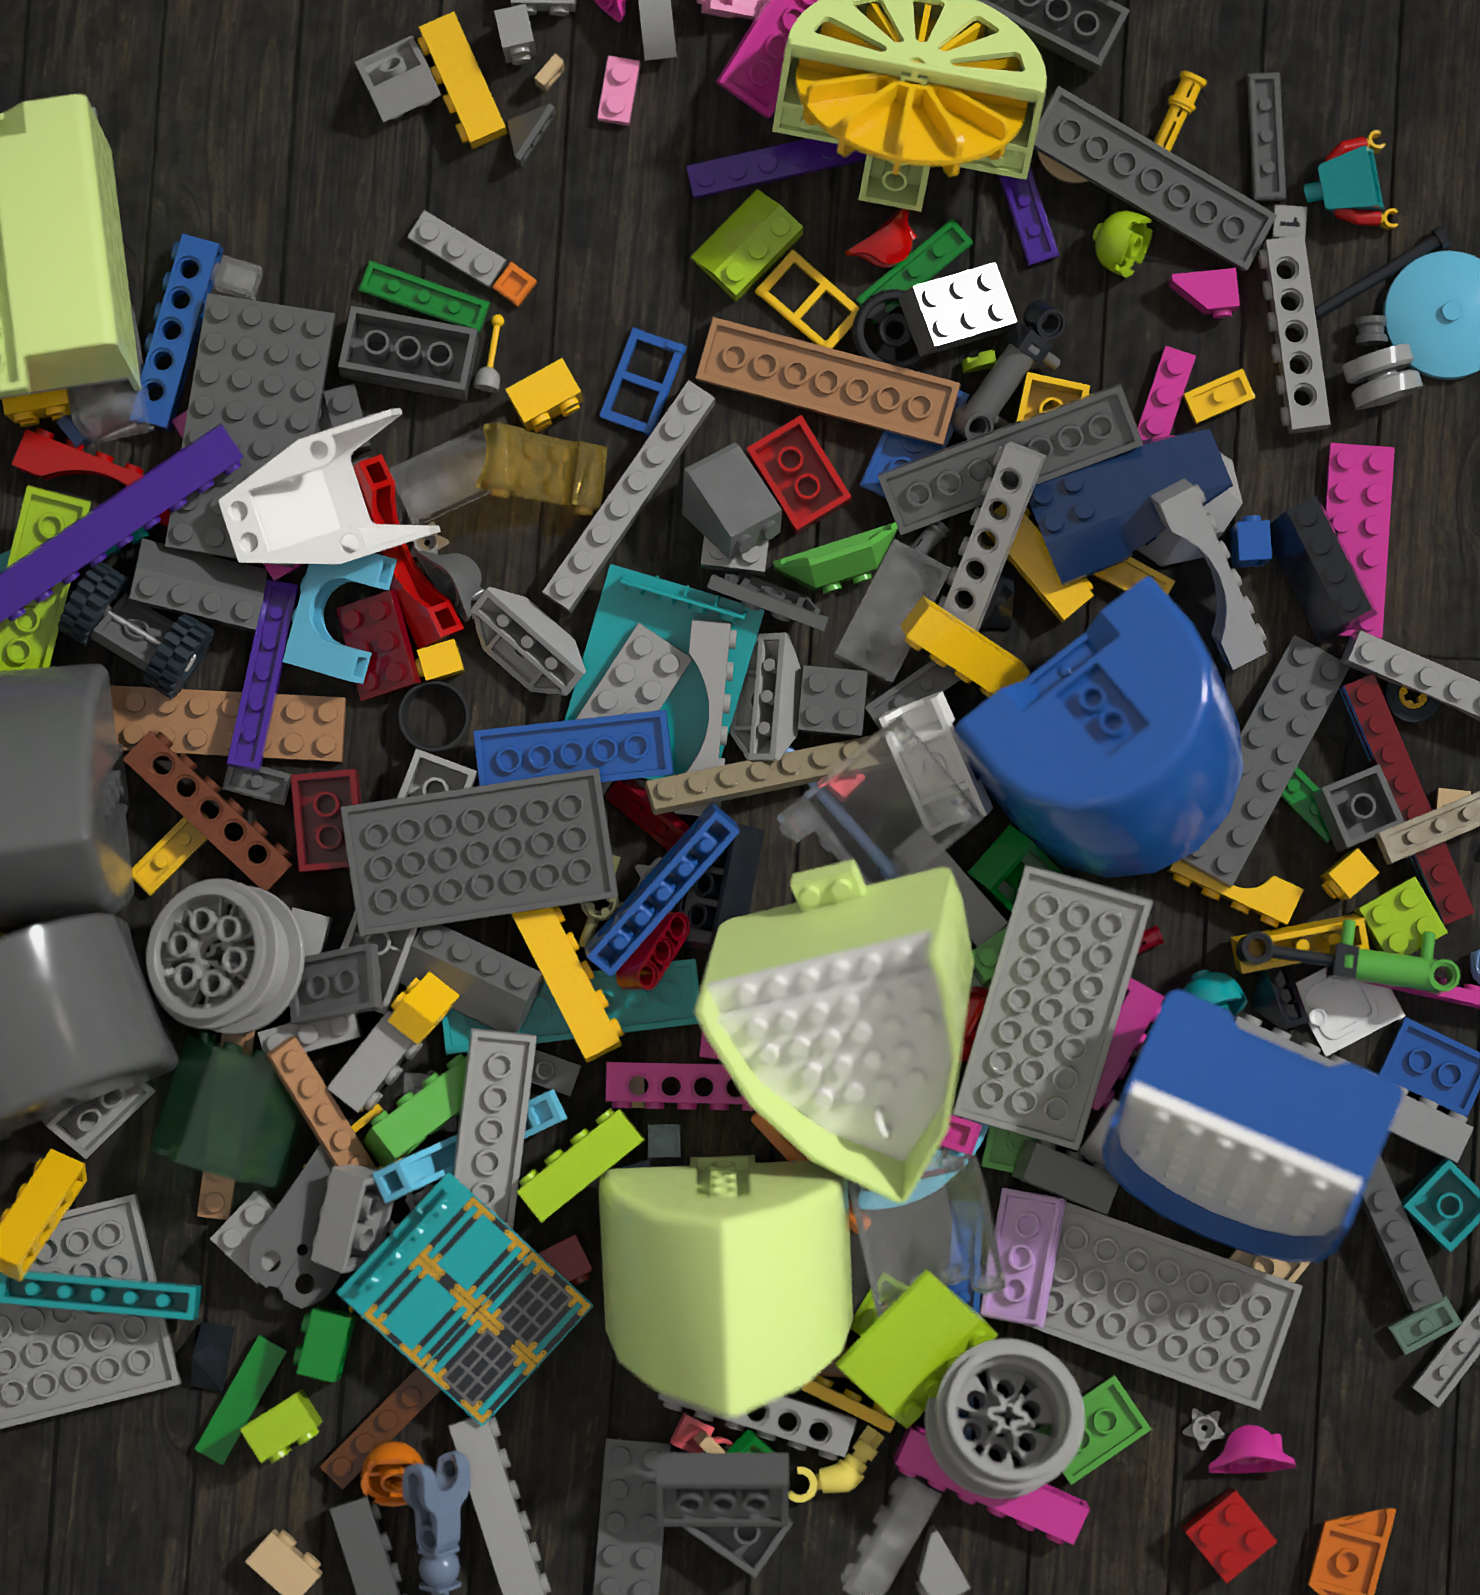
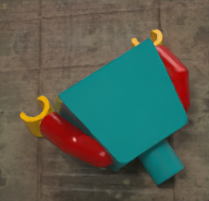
M1374 130L1367 138L1362 136L1341 141L1326 156L1325 162L1318 166L1320 181L1304 185L1307 202L1324 200L1326 210L1334 213L1338 219L1354 225L1378 226L1380 224L1382 228L1387 230L1398 226L1397 223L1390 224L1387 221L1388 214L1394 215L1398 213L1396 209L1391 208L1382 213L1379 211L1384 209L1374 154L1379 153L1386 144L1376 145L1372 139L1378 138L1382 133L1379 130Z

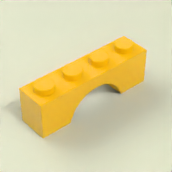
M1180 860L1169 865L1167 872L1173 874V881L1189 887L1191 883L1202 887L1201 894L1216 901L1219 900L1220 896L1232 901L1231 908L1247 915L1251 910L1261 915V922L1277 928L1279 924L1283 926L1288 925L1304 890L1276 876L1270 877L1262 885L1255 888H1240L1234 885L1228 888Z

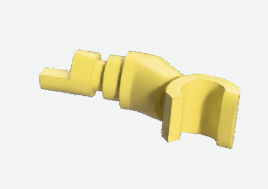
M868 1425L852 1448L855 1451L852 1455L848 1453L843 1461L839 1459L836 1464L819 1469L818 1474H814L805 1467H797L798 1474L805 1475L809 1479L810 1488L803 1495H797L790 1490L789 1499L797 1503H805L813 1499L818 1490H822L823 1494L850 1492L865 1478L862 1475L867 1469L865 1463L868 1459L870 1461L874 1459L878 1453L876 1449L885 1437Z

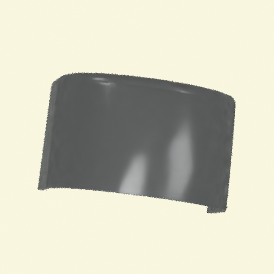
M96 913L60 920L0 940V1141L9 1138L13 1131L116 1089L127 1090L169 1073L177 1067L179 1056L127 922L112 914Z

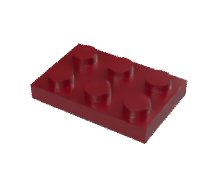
M389 590L336 608L345 645L372 653L364 683H356L361 701H368L421 683L396 590Z

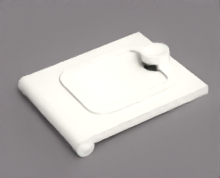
M1327 967L1296 982L1309 1019L1308 1024L1326 1057L1394 1021L1402 1020L1406 1016L1392 989L1353 980L1345 981L1326 978Z

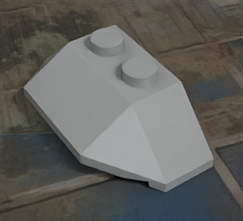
M1221 454L1233 486L1203 506L1206 514L1211 513L1216 521L1218 530L1214 532L1217 539L1220 538L1243 504L1233 462L1223 454ZM1168 528L1158 534L1156 540L1147 546L1144 544L1136 550L1160 567L1204 558L1192 542L1171 532Z
M488 587L472 607L471 616L475 620L476 631L482 649L530 692L567 696L586 673L575 639L527 597Z
M786 632L757 635L729 733L743 751L747 760L779 761L798 734L803 672L790 636Z

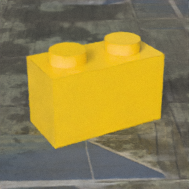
M1357 848L1347 852L1320 876L1324 881L1321 886L1332 899L1339 898L1342 901L1350 899L1378 875L1379 872Z
M429 971L421 981L415 978L405 992L402 991L390 1006L395 1011L388 1019V1022L419 1045L446 1016L460 995Z

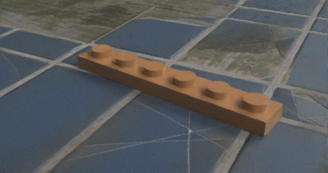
M290 1036L265 1054L333 1165L336 1167L354 1164L376 1168L297 1038Z

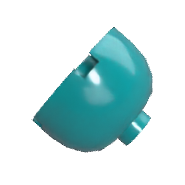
M1207 969L1198 971L1191 976L1192 981L1183 989L1186 993L1231 1011L1233 1016L1240 1013L1247 1004L1246 997L1236 980L1229 974L1222 972H1209Z

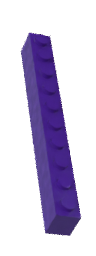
M219 423L1 571L0 622L6 618L10 622L14 621L26 612L25 605L33 600L37 604L53 594L50 588L59 582H62L64 586L80 575L78 569L87 563L91 567L95 566L107 557L105 554L106 550L114 545L120 549L133 540L134 537L131 533L140 527H143L145 531L161 520L158 516L168 508L171 512H174L188 502L185 498L187 495L195 490L198 494H201L213 486L215 483L212 479L221 472L227 476L241 466L239 460L244 456L222 423Z

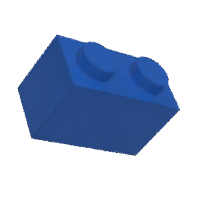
M1260 515L1243 516L1230 529L1232 568L1265 566L1272 559L1269 520H1261Z

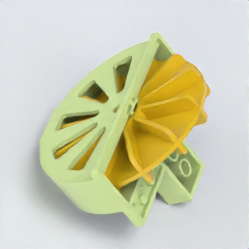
M818 0L798 17L790 31L785 48L772 132L838 144L837 151L844 157L854 150L867 154L858 200L921 212L930 166H942L949 177L957 176L959 167L1027 180L1046 91L1045 65L1035 44L1017 24L994 8L978 0Z

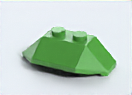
M896 522L775 560L773 561V567L779 574L815 592L822 590L823 594H828L841 589V583L853 580L854 584H859L872 579L871 574L877 571L898 527Z

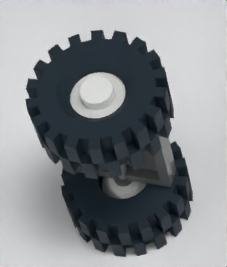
M102 561L91 568V571L88 570L85 578L81 579L77 589L71 594V599L66 603L65 611L60 616L58 630L86 647L90 646L93 641L98 642L145 671L146 673L143 676L144 683L171 699L175 698L181 692L184 685L189 682L199 663L202 662L204 654L208 651L209 644L213 639L214 630L186 613L180 616L175 623L148 606L128 602V594L124 593L129 586L128 577Z

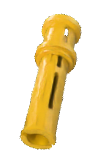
M1181 71L1179 75L1181 78L1174 95H1170L1168 99L1170 108L1154 141L1168 151H1171L1187 114L1194 112L1196 108L1194 102L1200 89L1205 88L1207 81L1202 77L1188 71Z

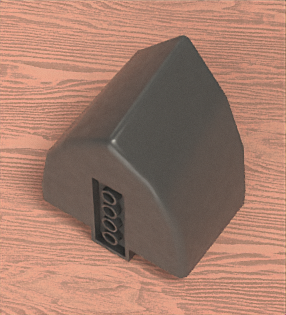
M100 664L0 671V927L57 922L96 913L114 915L128 906L134 894L126 823V812L130 803L125 761L123 760V744H117L109 674L105 667Z

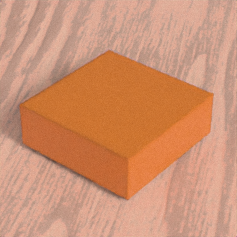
M510 262L492 288L516 307H519L537 284V280L513 262Z

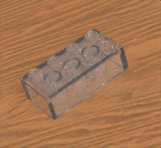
M894 539L845 632L834 657L861 671H868V675L891 686L911 649V646L904 640L906 636L900 625L923 595L935 602L952 568Z

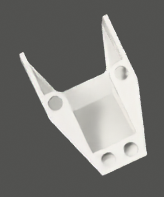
M401 408L389 409L298 439L219 499L218 502L238 562L342 564L441 532L440 527L437 525H396L372 522L351 462V455L355 450L402 415Z

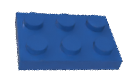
M1404 1017L1377 1075L1389 1079L1410 1092L1439 1104V1106L1467 1117L1480 1090V1052Z

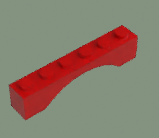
M37 428L35 432L25 430L11 464L20 471L46 481L61 476L85 474L112 479L125 486L143 476L144 472L143 469L126 463L125 467L113 463V457L96 451L95 456L83 452L85 446L76 447L71 440L67 439L65 444L53 440L55 436L53 433L41 428ZM169 508L158 515L161 519L159 522L167 529L171 512Z
M382 454L357 462L353 465L371 521L376 524L400 525L395 500V481ZM406 543L376 552V554L397 559L390 589L396 590L402 615L418 649L443 642L464 629L451 600L440 593L427 580L416 565Z

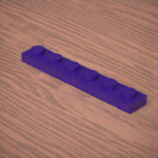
M804 139L688 165L687 172L693 198L697 199L866 161L867 154L854 150L844 157L837 151L838 144Z
M266 580L263 602L227 760L228 767L257 772L261 770L284 663L282 661L292 626V614L296 607L299 586L296 584Z

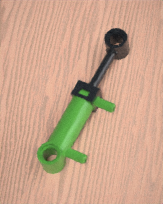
M1353 920L1343 921L1341 942L1331 945L1329 953L1276 946L1271 937L1260 931L1243 936L1236 946V955L1244 965L1257 966L1270 961L1271 958L1328 966L1326 978L1357 980L1424 990L1434 994H1441L1454 989L1460 980V971L1454 962L1447 959H1433L1436 936L1434 932H1423L1420 957L1362 949L1360 946L1353 945L1356 922ZM1252 940L1257 941L1262 947V953L1257 958L1253 957L1248 951V944ZM1437 968L1442 969L1446 973L1447 980L1444 985L1438 984L1434 979V972Z

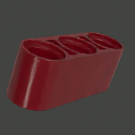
M668 912L616 971V981L620 988L624 990H652L657 986L689 934L690 923L684 913Z

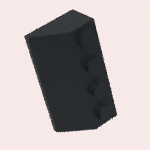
M1316 496L1286 510L1270 524L1271 548L1320 644L1378 614L1322 502Z
M693 818L692 824L697 820V818ZM737 823L740 830L738 835L676 903L675 912L684 913L690 923V931L682 947L712 952L719 926L729 919L749 914L765 830Z

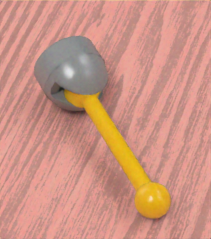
M497 314L491 320L494 327L487 366L477 371L473 385L474 388L487 392H498L500 386V375L493 368L499 330L504 324V318Z

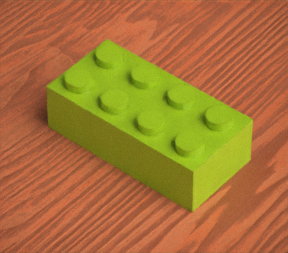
M612 1108L607 1110L595 1120L599 1125L592 1132H589L587 1128L582 1130L570 1140L573 1144L572 1148L565 1153L562 1149L557 1150L544 1161L548 1166L540 1173L535 1169L519 1181L522 1188L517 1193L540 1222L544 1221L645 1140L622 1109H619L617 1112H614Z

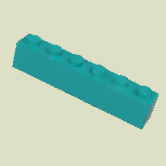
M28 1270L20 1282L0 1273V1303L195 1320L199 1316L201 1285Z

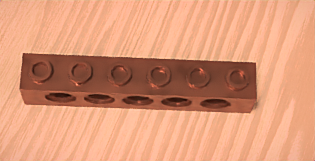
M149 731L123 760L260 889L268 891L293 864L288 860L292 854L279 842L273 846L265 838L268 832L256 820L250 824L241 816L245 810L232 798L225 801L217 793L221 788L208 775L202 779L194 771L197 765L184 753L180 757L170 749L174 743L161 731L156 735ZM161 755L167 756L172 762L170 772L164 775L159 774L154 768L156 758ZM183 778L192 779L196 785L194 794L189 797L181 795L178 791V783ZM213 800L219 805L220 811L216 818L208 819L202 814L201 807L205 801ZM236 822L242 826L243 836L240 840L232 841L226 837L225 828L229 823ZM259 844L266 849L267 857L265 861L261 863L251 861L248 855L251 846Z

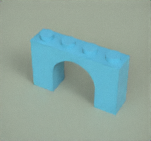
M373 553L342 564H309L306 575L301 581V595L298 606L292 614L293 624L287 639L282 662L363 684L372 653L340 644L330 636L324 623L325 605L329 596L336 588L349 582H358L389 591L397 559Z

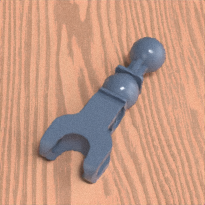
M458 1451L445 1453L438 1458L436 1475L430 1467L420 1463L408 1466L403 1473V1498L415 1511L416 1538L419 1545L418 1553L423 1555L418 1569L424 1582L419 1583V1589L429 1591L431 1595H449V1591L461 1587V1581L456 1580L460 1564L455 1552L460 1550L458 1546L460 1540V1508L468 1495L471 1481L469 1461L465 1455Z

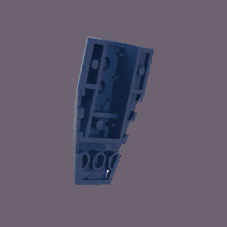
M1210 429L1142 440L1143 446L1035 485L1029 503L1063 586L1124 562L1133 556L1132 552L1144 544L1147 546L1157 539L1158 534L1167 529L1158 516L1150 498L1151 495L1185 478L1192 485L1197 484L1206 499V502L1202 503L1205 506L1233 486Z

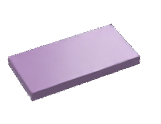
M1002 1188L979 1313L982 1317L1044 1328L1067 1199Z

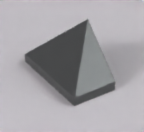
M550 103L507 120L516 163L521 167L556 115L555 107Z

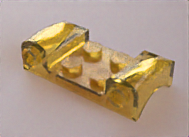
M501 423L484 424L483 431L487 444L486 459L483 470L476 481L475 488L490 491V495L494 497L509 498L511 495L574 509L573 513L592 516L593 511H598L601 508L608 447L525 431L524 428Z

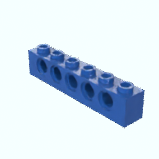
M182 234L180 242L176 241L173 246L171 259L174 260L172 271H167L163 280L162 289L165 290L163 302H158L154 311L153 319L157 323L154 333H149L146 339L145 351L148 354L145 364L141 363L139 365L141 391H137L136 395L131 394L127 405V412L130 413L129 418L135 423L168 432L172 430L173 423L171 420L176 416L203 323L207 293L211 294L223 254L224 249L219 243ZM192 264L199 266L198 274L195 277H184V270L187 266ZM179 296H190V302L186 308H175V301ZM173 325L180 326L181 333L178 338L174 340L166 338L168 328ZM163 356H171V366L167 370H158L157 363L159 359ZM156 386L162 387V397L157 401H150L148 397L149 391Z
M712 802L584 946L586 957L612 977L738 835L740 830L737 823Z

